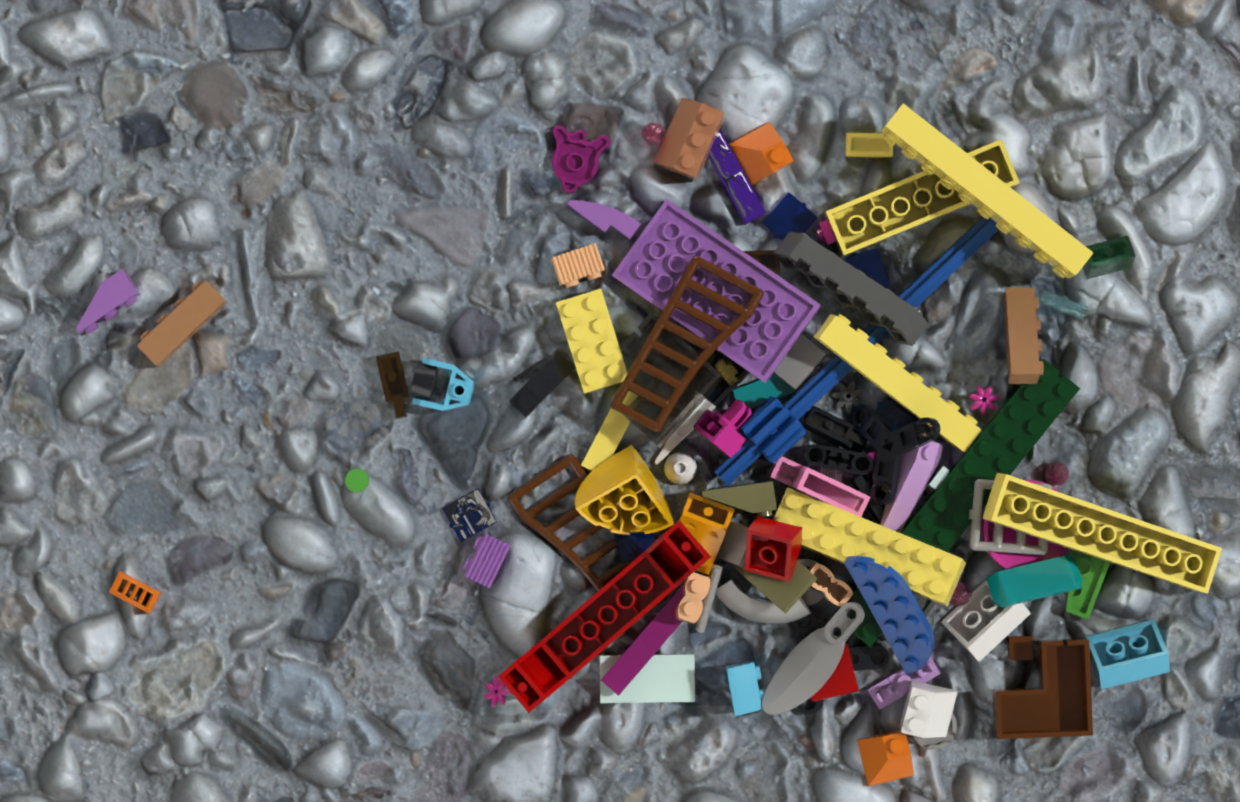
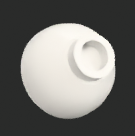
M675 452L666 459L664 472L672 483L683 485L693 480L697 472V464L690 454Z

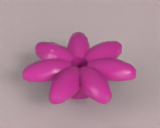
M977 385V394L969 395L970 399L976 401L971 406V409L975 410L980 407V412L983 416L986 414L987 408L996 411V407L992 402L1000 397L998 395H991L992 386H989L984 392L983 388Z
M495 676L493 684L487 683L485 685L490 692L484 698L491 699L492 707H495L498 701L505 705L504 695L511 693L510 690L504 689L505 684L502 681L499 682L498 677Z

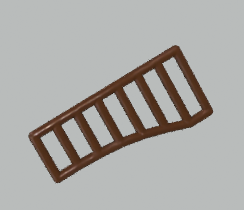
M693 256L613 398L611 408L654 432H660L676 403L698 370L726 339L752 317L764 295L763 290L699 256ZM700 267L751 294L752 297L746 308L692 280L697 268ZM687 287L739 316L727 325L683 302L680 298ZM676 308L721 333L711 342H708L669 321V318ZM665 329L703 349V351L693 361L658 342L657 339L662 330ZM653 349L688 368L683 377L679 380L645 362L651 350ZM640 370L675 388L668 400L634 383ZM628 391L662 408L656 421L622 403Z
M568 454L509 494L507 499L521 521L559 549L581 571L598 592L604 587V584L618 575L641 553L629 535L616 533V537L581 559L572 549L604 527L591 524L564 543L553 533L580 515L575 507L546 527L534 519V517L579 488L588 476L573 454ZM570 465L577 477L526 511L519 499ZM623 543L630 556L597 577L589 566ZM667 595L662 601H660L656 606H658L660 603H662L663 601H665V600L668 598V595Z

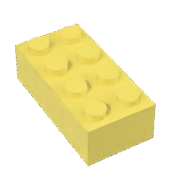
M598 289L556 302L584 394L622 383L627 375V370L602 290Z

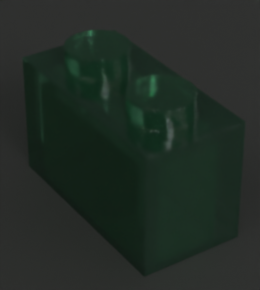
M1128 235L1086 246L1093 254L1082 268L1086 279L1132 268L1136 255Z

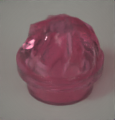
M649 123L643 127L642 137L648 145L652 146L654 144L659 146L664 140L666 129L662 128L661 124Z
M1060 462L1051 463L1045 470V478L1051 485L1060 486L1068 480V468Z
M962 582L957 583L950 600V604L958 607L967 604L972 596L971 591Z

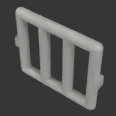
M977 479L974 484L973 508L969 509L968 518L972 519L970 549L975 551L1045 555L1048 550V541L1039 538L1038 545L1025 544L1026 533L1016 531L1015 544L1002 543L1004 526L994 523L993 542L979 541L984 489H992L994 480ZM1033 483L1051 490L1053 489L1050 484Z

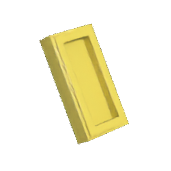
M846 133L845 157L893 158V145L883 138V133Z

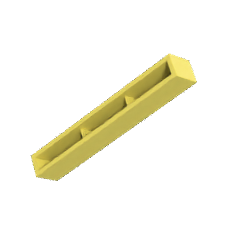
M830 314L814 335V338L919 420L925 417L936 419L940 424L939 436L957 450L965 453L982 431L976 426L978 421L968 414L963 416L958 412L960 407L951 400L944 401L940 397L942 393L933 386L926 387L922 383L924 379L913 371L911 374L904 369L906 365L896 357L893 360L886 355L888 351L880 344L876 343L873 345L867 340L869 336L859 328L856 331L849 326L851 322L841 314L838 317Z

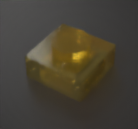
M720 360L714 365L729 385L732 386L738 381L735 376L738 371L730 361L726 364L723 360Z

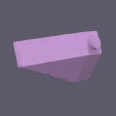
M933 441L901 456L895 496L890 504L885 505L881 526L898 532L903 530L925 492L928 483L938 469L943 445Z

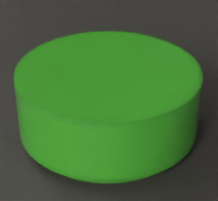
M352 469L345 477V484L353 492H362L369 485V476L362 469Z

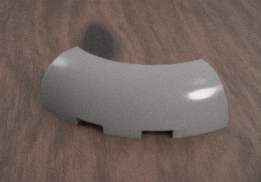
M734 578L718 587L715 593L733 612L759 623H788L812 613L803 598L800 597L785 614L772 601L757 598L745 591Z

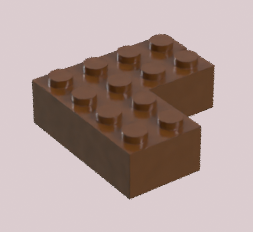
M1059 639L1037 640L1039 688L992 689L994 737L997 739L1093 736L1090 648L1088 639H1063V641Z

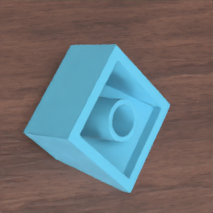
M754 661L726 665L734 715L740 716L762 710L764 690H759L757 681L762 680L760 667L755 666Z

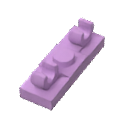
M930 656L928 662L920 670L906 675L903 668L867 690L879 710L908 694L911 680L926 683L941 673Z

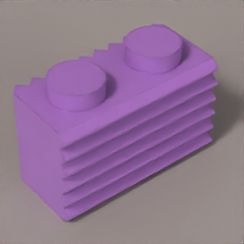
M487 533L483 537L478 536L473 546L476 552L473 558H467L463 566V570L466 571L464 576L490 589L511 545Z

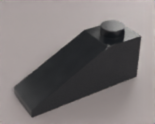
M558 351L509 402L527 418L576 367Z

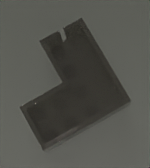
M652 312L637 327L642 336L639 338L633 331L620 346L622 352L633 362L658 320V317ZM665 329L662 330L657 339L658 342L693 361L699 356L679 336ZM653 349L645 361L679 380L688 369ZM706 361L681 395L660 432H654L627 416H623L660 449L723 380V376ZM649 375L653 380L645 389L668 400L675 388ZM640 396L629 406L656 421L662 408Z

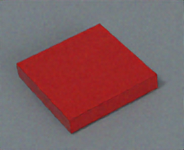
M848 644L845 645L840 662L831 677L811 697L812 702L859 691Z

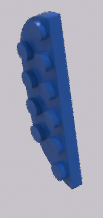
M848 556L844 563L904 672L908 675L920 670L931 656L934 648V634L907 582L892 567L888 566L886 568L875 563L873 558Z

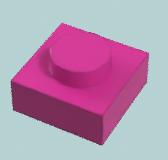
M828 219L818 224L819 229L816 230L820 243L825 242L826 247L836 243L837 240Z

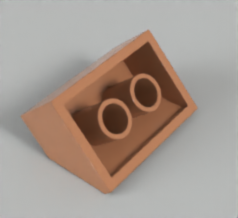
M682 98L654 163L697 181L725 119L724 112L706 104Z

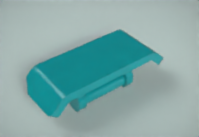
M1067 555L999 571L987 577L993 601L1002 608L1082 588V578L1076 560L1073 556Z

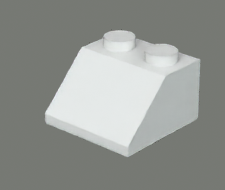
M911 680L900 721L901 733L922 738L946 737L958 691Z

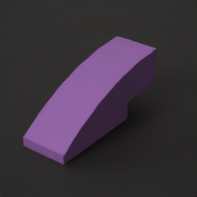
M570 200L567 203L568 207L604 234L612 227L630 241L641 226V223L629 215L602 204Z

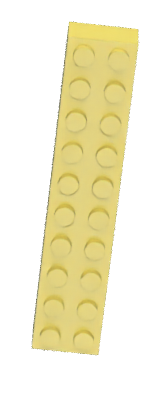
M904 103L882 129L883 138L893 146L895 144L903 149L902 153L913 161L914 158L922 164L920 167L929 175L934 173L940 178L939 182L949 190L953 188L960 193L958 197L968 205L970 203L974 204L978 208L977 212L987 220L989 218L993 219L997 223L996 227L1004 234L1009 232L1016 237L1014 241L1024 249L1030 248L1035 252L1033 256L1041 263L1045 264L1047 262L1054 267L1052 271L1060 278L1066 277L1069 279L1076 276L1093 254L1081 242Z
M1000 473L996 474L982 518L1196 592L1207 594L1222 551L1220 547Z

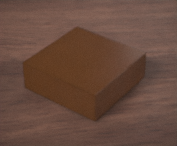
M1008 636V660H1033V636Z

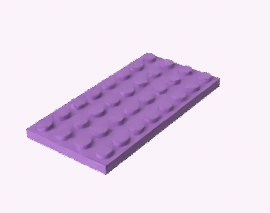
M666 199L612 276L661 311H663L693 256H699L762 289L764 295L752 317L726 339L717 350L766 384L821 305ZM700 267L697 268L692 277V280L745 308L752 297L751 294ZM687 287L680 298L683 302L727 325L739 316ZM676 308L670 316L689 331L708 342H711L721 333Z

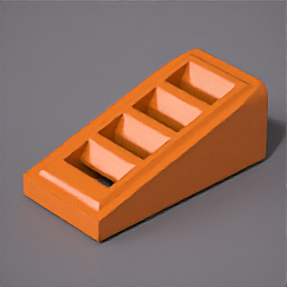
M119 571L109 593L149 614L153 612L162 594L161 591L122 571ZM123 579L127 580V583L121 593L117 590L119 589ZM131 584H134L135 587L129 597L126 594ZM139 588H142L143 592L137 601L134 598ZM149 592L151 593V596L147 604L145 605L143 604V601L147 593Z

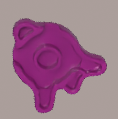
M557 125L552 130L556 140L552 166L555 175L562 183L563 191L572 194L580 186L594 178L599 167V157L610 146L611 141L608 136L602 135L588 142L584 130L569 133L563 126Z

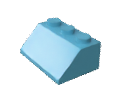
M1154 619L1086 636V639L1089 640L1093 670L1101 689L1170 672L1169 653Z

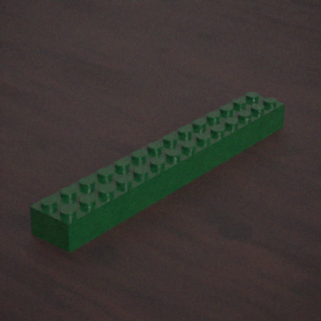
M1044 358L1039 359V361H1043L1044 371L1043 375L1039 376L1037 384L1018 385L979 433L967 451L961 455L949 470V475L941 485L931 492L899 533L948 552L971 524L972 519L968 518L969 509L973 508L975 481L977 479L995 480L997 473L1011 475L1080 388L1065 375L1058 377L1057 375L1060 371ZM984 489L982 509L988 502L991 489ZM856 585L852 590L853 595L846 603L856 602L860 604L864 609L865 616L853 634L871 647L882 634V630ZM839 606V607L836 609V611L832 614V617H833V616L836 614V612L841 608L840 606ZM852 610L850 613L852 618L856 617V612L854 610Z

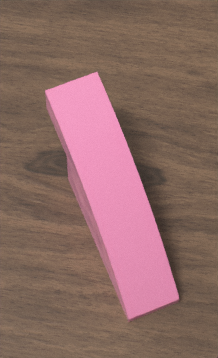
M783 456L775 464H772L767 476L859 517H862L870 499V496Z

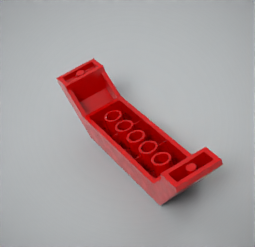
M679 520L539 643L498 676L499 679L526 711L530 713L676 589L711 556Z

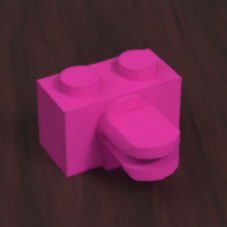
M735 400L723 415L717 411L713 413L707 409L694 424L693 428L732 458L746 441L738 432L752 415V410L743 401Z

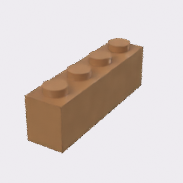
M209 281L197 282L190 289L192 293L186 299L182 297L173 305L175 310L169 315L166 313L156 321L158 325L152 331L147 330L140 336L139 340L141 342L137 345L138 348L156 366L160 367L228 303Z
M1006 288L1003 304L1008 384H1037L1039 376L1043 375L1044 371L1043 361H1039V354L1042 353V340L1038 339L1037 332H1040L1041 320L1036 318V311H1039V297H1035L1034 288Z

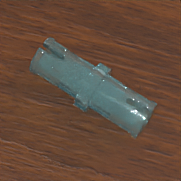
M1042 290L1039 297L1041 299H1039V304L1057 310L1056 312L1061 315L1065 313L1079 320H1083L1086 313L1084 311H1087V306L1070 301L1067 296L1060 297L1046 290Z

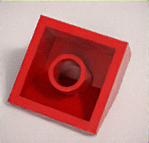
M758 516L747 529L744 570L789 582L801 550L803 528Z

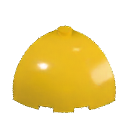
M633 445L598 465L581 483L575 496V509L580 515L595 526L600 525L610 529L612 533L630 535V533L644 532L649 534L674 525L671 510L657 480Z

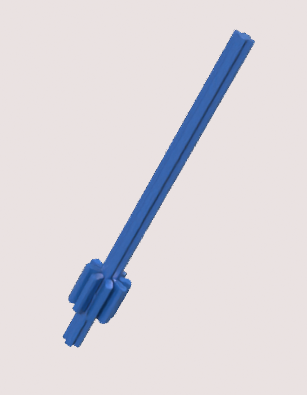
M981 217L898 297L917 308L999 230L996 227L997 223L991 218L987 220ZM868 324L862 330L869 336L867 340L873 345L879 344L889 334L885 327ZM835 355L784 405L775 397L770 396L739 429L746 441L732 458L728 457L713 471L716 476L728 487L761 455L768 462L775 464L806 434V430L799 422V419L853 368Z

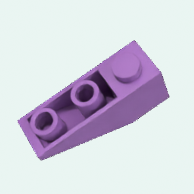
M119 270L101 283L76 328L78 333L83 334L86 332L87 335L99 328V322L104 319L106 321L111 320L119 314L117 312L118 309L124 305L128 308L138 301L136 297L141 293L125 270Z

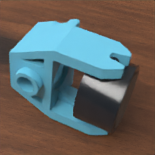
M423 358L422 364H417L411 385L410 397H414L412 404L440 411L470 406L475 382L453 364ZM438 368H441L450 376L446 398L438 402H429L434 391ZM458 387L464 388L462 395H457L456 389Z

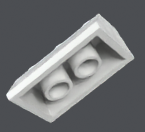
M986 579L941 623L980 662L1031 613L1023 603L1003 608L993 601Z

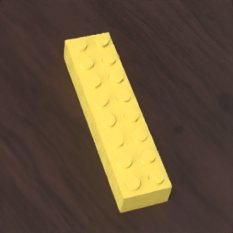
M1002 139L967 153L1012 188L1020 183ZM923 171L830 209L824 213L826 220L828 219L837 240L836 245L841 257H844L966 207L968 204L958 197L960 193L956 190L945 188L939 182L940 178L934 173L929 175Z
M788 487L773 519L802 527L801 547L844 565V561L848 556L873 558L875 563L886 568L890 566L897 571L907 582L912 593L946 607L949 605L966 565V562L960 557Z

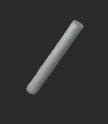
M719 565L713 566L710 576V588L704 598L702 613L695 630L700 633L705 632L722 572V567Z

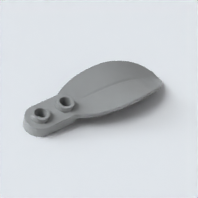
M849 602L842 605L825 627L809 634L790 652L773 676L763 696L762 708L767 714L777 715L788 712L810 699L823 687L840 662L845 642L864 619V609L860 604ZM852 610L856 612L855 618H852L850 615ZM837 628H840V629H841V635H840V636H838V635L836 634V629H837Z

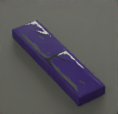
M720 130L710 149L708 158L746 225L766 214V211Z

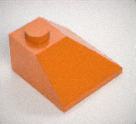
M770 122L729 144L751 186L794 162L782 138Z
M900 729L857 740L868 786L914 775L907 736L905 733H901Z

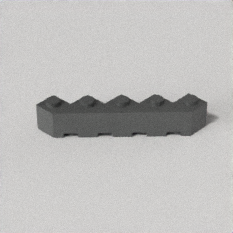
M789 231L774 251V254L785 268L801 271L813 287L827 289L840 305L856 308L868 324L885 327L896 343L913 346L928 326V323L922 317L923 313L919 309L911 306L892 291L884 288L805 233Z

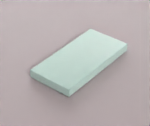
M654 654L619 696L606 686L601 679L621 655H600V703L695 702L694 654Z

